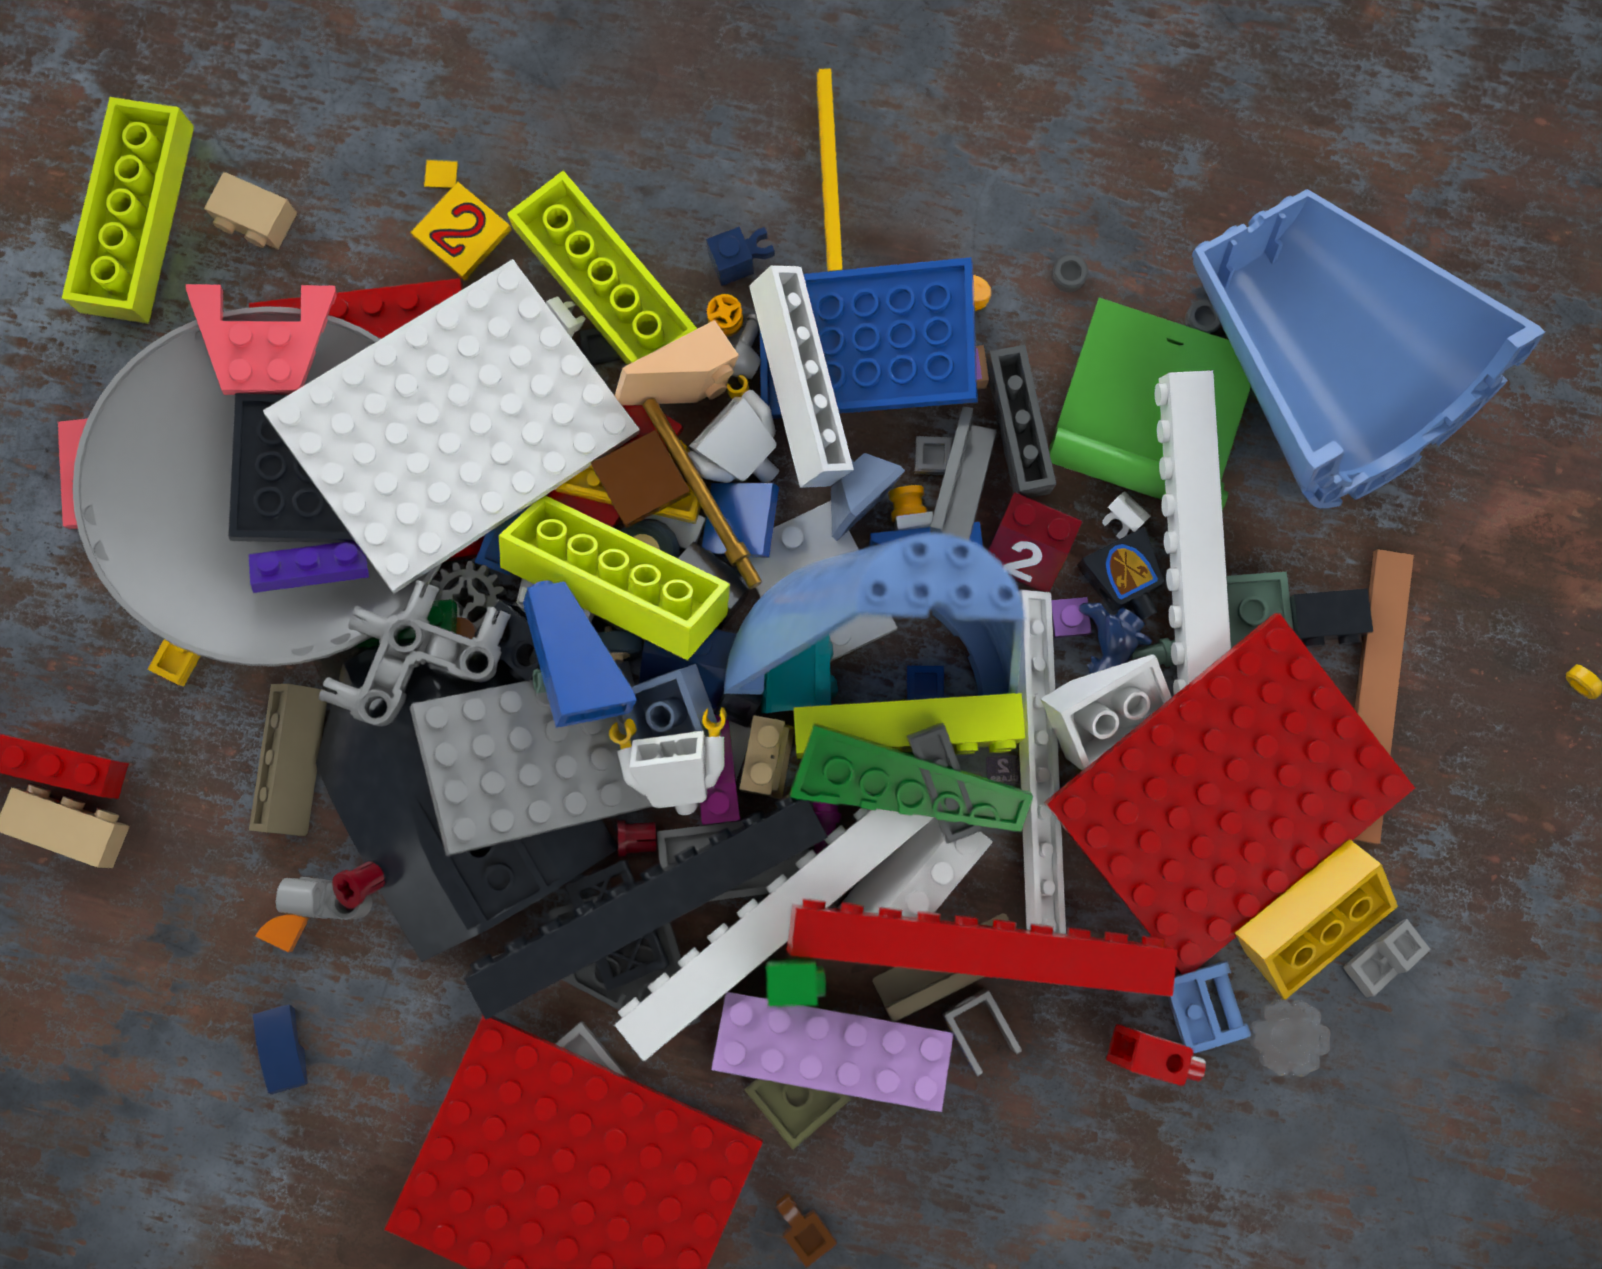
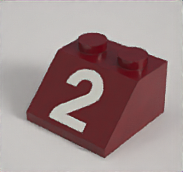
M1014 492L988 552L1001 563L1014 581L1040 592H1050L1069 554L1082 521Z

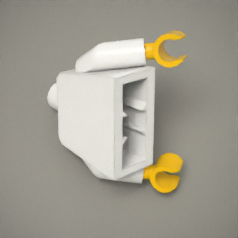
M738 375V381L743 387L740 390H734L727 383L728 394L733 400L689 445L693 451H690L681 440L680 442L698 473L704 479L729 483L734 479L743 482L753 474L761 483H769L779 472V469L767 458L777 446L773 439L776 430L770 407L754 390H749L746 377Z
M721 707V721L718 723H713L708 719V708L704 711L702 722L704 727L709 730V737H705L704 731L633 740L631 745L630 739L637 730L635 722L630 718L625 721L624 726L627 735L619 731L618 723L615 722L609 730V737L614 743L620 744L621 750L617 752L623 777L627 785L645 795L653 807L675 806L678 814L688 815L693 813L697 809V803H702L706 800L707 788L713 787L716 784L724 768V737H720V729L723 728L727 716L724 708Z

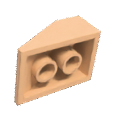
M714 320L623 367L615 397L621 405H642L650 398H655L658 404L697 403L706 397L710 400L714 399L727 389V382L734 373L733 368L739 355Z

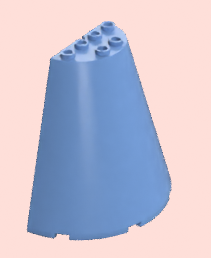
M1308 189L1295 196L1284 198L1277 206L1266 212H1258L1251 218L1248 227L1244 224L1238 227L1235 225L1212 241L1202 242L1192 253L1195 271L1303 496L1317 508L1341 506L1343 500L1340 497L1347 494L1354 500L1359 499L1390 482L1418 463L1422 458L1420 453L1423 448L1430 443L1440 446L1471 419L1508 381L1502 375L1504 371L1514 365H1521L1545 334V331L1537 324Z
M947 534L915 535L816 561L782 578L766 591L752 607L738 630L728 656L724 694H762L766 672L860 615L926 618L929 609L932 610L934 617L943 623L954 636H959L970 654L968 659L975 675L978 696L1018 693L1025 622L1021 596L1009 573L989 552L968 540Z

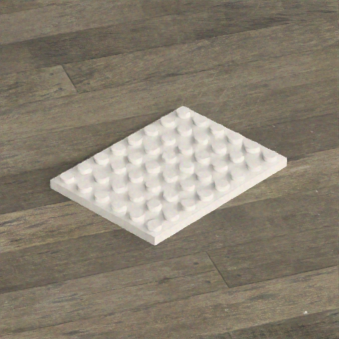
M513 259L263 410L265 417L393 594L590 467L592 462L608 455L639 435L640 430Z

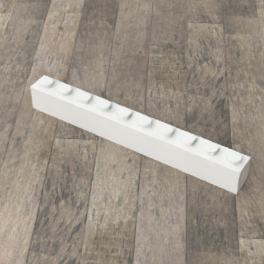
M1213 370L1168 373L1159 378V383L1155 386V402L1157 406H1160L1161 420L1157 424L1158 441L1163 443V457L1160 459L1159 472L1161 479L1165 480L1166 494L1162 497V512L1168 520V531L1164 535V548L1166 553L1170 554L1171 567L1167 570L1166 582L1169 591H1172L1173 605L1169 607V623L1175 630V643L1171 645V658L1173 664L1177 665L1178 680H1175L1173 684L1174 695L1231 649Z
M859 809L853 815L857 822L847 830L840 825L825 839L828 844L826 848L818 854L812 849L795 863L799 868L795 874L789 879L784 874L779 876L766 887L770 894L758 904L753 898L736 912L741 918L730 928L723 923L707 937L711 942L709 946L700 953L696 948H693L677 962L681 967L679 971L671 977L665 972L648 986V989L652 992L642 1002H639L635 997L620 1009L618 1013L622 1018L615 1024L616 1028L640 1058L645 1061L788 941L792 904L802 905L803 898L826 901L825 907L830 906L934 817L915 814L913 816L903 815L895 811L881 809Z

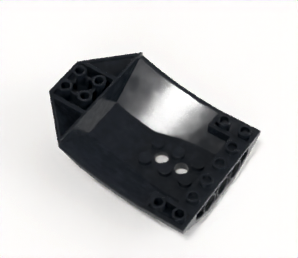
M406 643V644H399V645L402 646V647H407V646H410V645L413 644V643ZM373 646L344 662L338 681L360 689L364 685L379 646ZM482 654L472 657L469 661V670L476 674L485 671L489 663L488 657ZM501 658L498 660L495 675L485 682H474L451 675L447 669L428 662L424 665L420 664L419 667H414L405 689L407 697L404 705L394 721L386 726H374L355 719L350 714V710L332 704L317 756L316 766L350 838L363 862H373L383 871L385 878L383 881L385 882L379 891L421 962L502 922L552 893L618 849L605 823L600 819L491 845L489 853L481 856L474 854L472 851L446 856L410 706L414 703L521 682L508 672L510 666ZM379 698L371 703L369 712L372 718L377 719L385 715L388 708L385 699Z

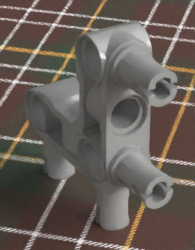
M416 580V585L406 610L401 611L400 614L390 615L386 618L356 606L352 615L365 620L366 623L350 618L348 629L379 639V648L364 685L360 689L327 677L323 686L337 691V694L321 689L319 700L348 709L355 719L374 726L382 727L389 725L403 707L407 697L405 689L414 667H419L420 664L424 665L428 662L447 669L453 676L474 682H485L491 679L497 671V663L501 655V647L498 644L511 615L501 610L498 615L497 609L488 607L477 638L473 637L472 640L433 626L426 619L436 594L439 592V588L431 584L426 585L425 582ZM406 628L414 629L416 631L414 643L407 647L400 646L397 640L399 633ZM478 654L487 656L489 663L485 671L476 674L469 670V661L472 657ZM379 698L385 699L388 706L385 715L377 719L372 718L369 712L371 703Z

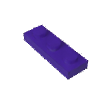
M356 541L248 554L250 585L253 593L369 578L367 557Z

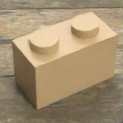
M223 172L204 208L214 219L213 224L217 228L229 234H233L234 230L245 235L244 238L247 241L261 248H264L267 244L279 249L297 215V212L287 199L226 172Z

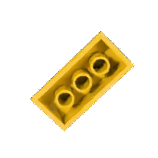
M1349 839L1235 932L1245 954L1279 996L1286 1000L1395 910L1398 905L1381 863Z

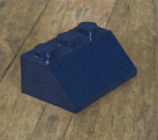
M715 629L688 660L645 640L639 684L696 664L711 707L715 709L724 692L728 656L737 634Z

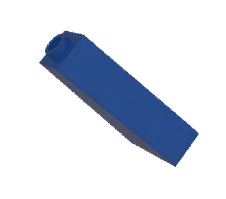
M546 580L528 587L523 605L555 727L559 728L630 714L636 702L635 693L566 582L553 583Z

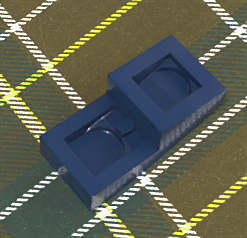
M287 1004L253 1014L258 1055L268 1093L272 1095L307 1085L304 1048L298 1043L295 1008Z

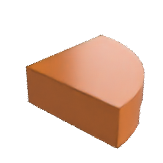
M294 914L278 916L264 924L255 937L288 953L293 952L309 918Z

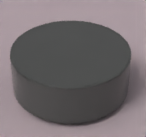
M1064 255L1054 264L1051 273L1052 281L1061 291L1075 292L1085 284L1088 277V266L1077 255Z
M1207 299L1194 302L1185 315L1186 326L1212 335L1221 325L1210 300Z

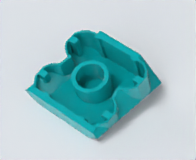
M829 635L765 673L761 713L794 710L796 707L831 705V700L838 692L837 680L830 674V660L834 653Z

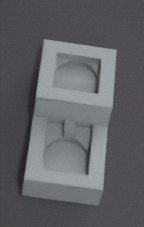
M1405 919L1370 943L1346 963L1343 968L1366 998L1373 997L1398 974L1409 971L1431 949L1408 919Z

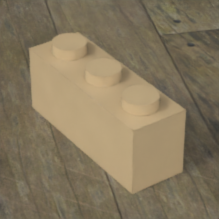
M28 784L27 789L11 787L0 813V833L97 868H113L130 827L117 822L118 814L97 808L95 813L83 809L84 802L63 796L61 801L50 798L51 791L40 786Z

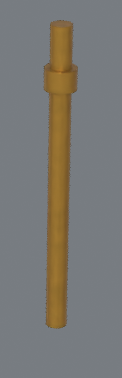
M648 399L642 406L727 549L725 555L730 564L738 568L749 589L759 586L762 580L749 559L751 556L744 542L738 541L656 399Z

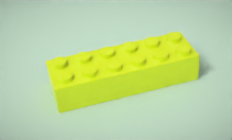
M109 97L62 294V299L79 313L149 324L194 129L193 124L179 107Z
M564 170L507 213L515 232L627 365L697 329Z
M546 495L534 502L499 535L500 568L533 584L546 580L553 583L565 581L581 608L686 660L694 654L727 616L730 583Z
M1022 693L794 708L797 759H802L813 723L904 752H912L907 736L942 722L945 724L956 756L975 754V751H978V747H989V753L1011 752L1018 743L1025 739Z

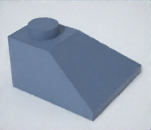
M866 453L862 454L855 462L851 459L854 470L831 487L832 537L836 541L887 495L905 472L900 465Z

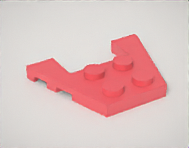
M186 284V292L224 395H235V393L289 395L305 385L316 354L315 349L321 333H324L331 305L334 304L337 297L335 286L301 285V321L286 322L223 321V289L221 285Z

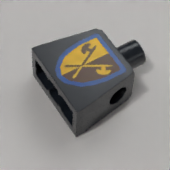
M1144 527L1082 558L1077 564L1081 573L1112 611L1129 604L1134 614L1141 620L1158 612L1149 593L1158 589L1163 584V578Z

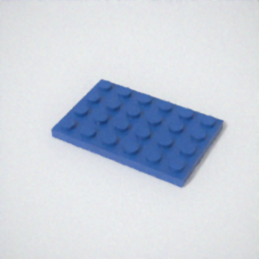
M971 257L803 274L839 413L978 402L974 275ZM760 331L761 399L770 407L773 419L782 418Z

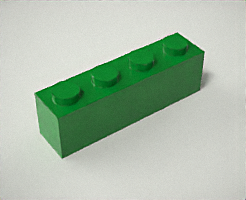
M815 958L770 959L767 964L768 1007L817 1005V996H825L823 966H816Z

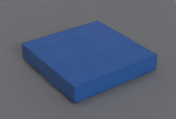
M711 483V495L738 541L744 542L751 554L750 557L769 558L779 486L774 483ZM706 516L702 547L712 552L715 556L726 557L725 551L727 549Z

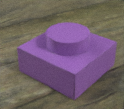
M1087 597L1051 600L1053 638L1085 636L1092 633L1090 617L1079 611V605L1088 603Z

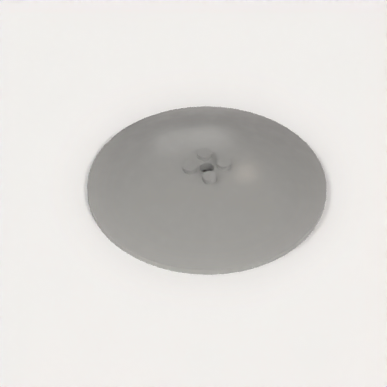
M268 306L241 308L223 312V321L300 322L301 309ZM328 315V322L324 333L322 332L315 349L316 354L305 385L379 341L380 338L363 328ZM197 320L174 329L149 344L115 375L100 395L87 419L74 463L73 501L79 535L89 561L113 598L135 620L169 643L202 657L246 666L300 664L329 657L362 643L372 636L348 629L350 618L366 623L365 620L352 615L356 606L386 618L405 611L415 588L416 580L423 581L426 585L430 584L441 564L395 594L392 593L368 558L369 578L253 593L250 585L248 554L331 543L230 541L228 530L235 395L223 394Z

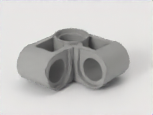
M310 877L284 878L280 882L276 895L277 911L305 917L341 920L361 919L370 912L372 907V897L370 894L365 897L362 904L355 907L349 913L345 906L336 898L332 888V880Z

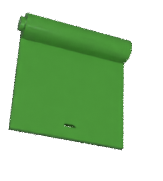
M1098 298L1049 447L1052 464L1162 500L1163 495L1166 494L1165 480L1161 479L1159 472L1160 459L1163 457V443H1160L1157 437V424L1161 420L1160 406H1157L1155 402V386L1159 383V378L1168 373L1213 370L1223 510L1228 498V491L1224 490V482H1221L1251 388L1229 340L1103 298Z

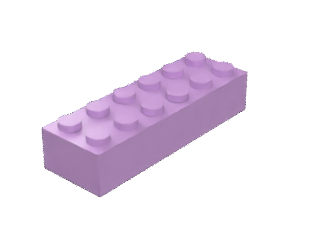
M726 992L712 1070L942 1112L953 1033L807 1006L768 1007V999Z

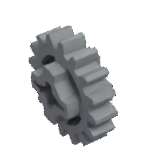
M468 561L466 569H462L455 562L453 563L452 573L449 574L444 569L440 570V574L443 577L441 582L431 580L430 582L431 585L439 588L434 601L453 599L457 603V617L468 619L477 629L483 623L485 615L476 622L475 618L483 612L487 613L488 607L494 608L499 601V597L507 592L504 587H495L501 579L496 574L488 577L490 569L487 566L482 565L476 571V565L472 561ZM478 580L486 585L490 596L479 592ZM459 581L455 587L448 590L455 582ZM469 594L474 601L473 603H467L466 608H464L460 601L466 600Z

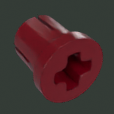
M617 820L619 858L626 857V853L656 852L655 822L625 823V820Z
M369 861L351 871L343 870L333 877L332 888L336 898L343 906L355 908L364 902L365 897L381 889L384 886L385 881L383 880L385 878L381 868Z

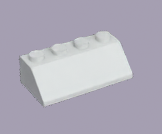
M934 817L866 874L842 903L864 905V912L879 913V907L902 909V916L917 917V911L935 913L993 841L980 831L947 844L939 823Z

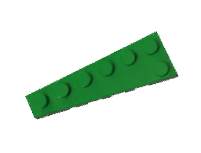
M813 723L790 791V797L795 799L836 805L838 803L848 804L869 810L895 811L903 815H922L935 817L937 820L962 821L970 825L1021 832L1034 797L1031 792L963 770L957 771L949 766H941L927 759L922 760L913 754L817 723ZM919 767L930 772L938 794L933 804ZM957 780L963 781L973 806L970 814L968 813ZM945 798L955 799L959 807L955 810L948 809L945 806ZM939 802H941L944 812L937 811Z

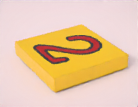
M457 182L410 233L463 280H466L512 229L507 222Z

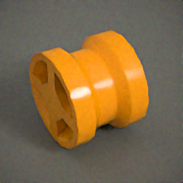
M721 294L712 298L707 306L708 322L710 323L715 320L726 337L733 336L740 331L743 325V312L738 299L729 294Z
M902 486L888 492L889 500L893 502L894 510L891 513L893 522H895L896 516L927 512V508L922 504V497L925 494L923 486Z

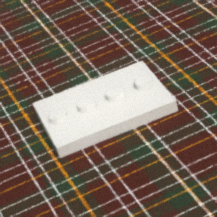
M831 501L774 527L769 558H749L762 580V583L755 587L760 598L778 581L799 568L816 561L859 550L850 531H847L838 541L832 537ZM860 615L830 633L829 637L833 644L834 653L830 662L896 631L897 626L892 616Z

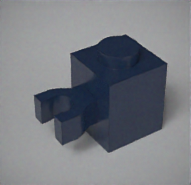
M740 226L706 239L708 254L721 286L754 274L753 259H769L775 256L773 245L766 248L757 246L759 241L768 238L765 227L754 231L748 239L744 238Z

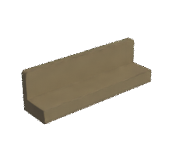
M271 684L249 831L306 836L308 834L317 774L316 760L321 745L327 705L326 701L319 700L321 689L293 684Z
M1002 913L980 925L992 926L993 919L1007 921L1009 919L1006 914ZM893 967L875 976L872 981L892 1022H895L985 976Z

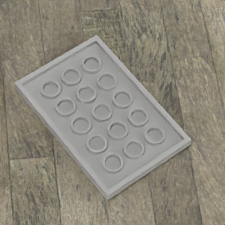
M625 661L617 664L630 687L635 686L629 662ZM533 680L414 703L410 706L446 856L653 807L645 795H642L625 782L617 752L621 750L620 744L614 743L609 737V730L615 722L618 723L619 731L627 735L622 715L556 728L547 693L536 694Z

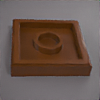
M656 430L591 463L594 472L625 528L691 495L688 486Z

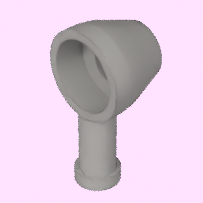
M756 314L748 315L747 324L734 348L739 356L733 368L734 373L731 375L733 377L743 375L746 379H752L760 365V357L751 348L760 330Z

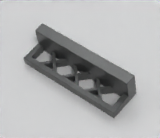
M962 407L930 527V534H947L968 541L971 538L997 432L995 429L972 425L973 408Z

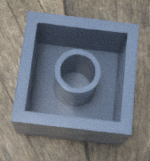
M696 664L631 687L635 693L636 702L630 714L622 715L624 722L630 718L636 724L637 730L631 741L704 731L705 737H709V730L704 727L702 722L706 708H708V719L713 723H717Z

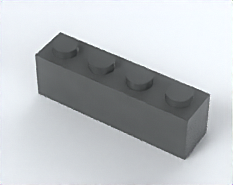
M1026 345L990 351L986 361L989 384L1013 494L1016 492L1027 498L1051 494L1056 485Z

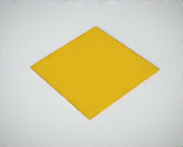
M427 160L424 186L452 188L456 184L458 162Z

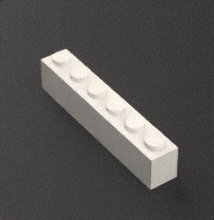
M771 265L749 287L800 488L831 486L854 469L802 268L797 266Z

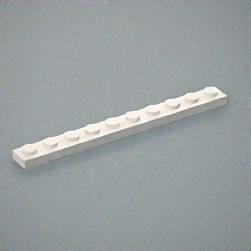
M1020 590L1018 592L1021 596L1025 615L1018 693H1022L1025 739L1019 743L1021 790L1031 792L1034 796L1023 825L1027 930H1030V924L1032 923L1049 925L1054 927L1053 933L1066 934L1061 824L1044 804L1048 798L1060 789L1058 740L1041 701L1042 697L1055 690L1051 593Z

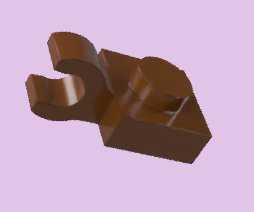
M788 1192L776 1201V1208L791 1226L783 1232V1237L806 1268L837 1245L836 1238L814 1209L804 1216Z

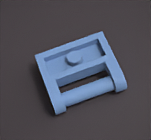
M1228 961L1217 962L1193 972L1176 975L1173 996H1167L1182 1044L1193 1048L1194 1053L1251 1036L1248 1024L1243 1023L1228 974L1231 973ZM1214 979L1229 1026L1226 1030H1220L1205 983L1206 980Z

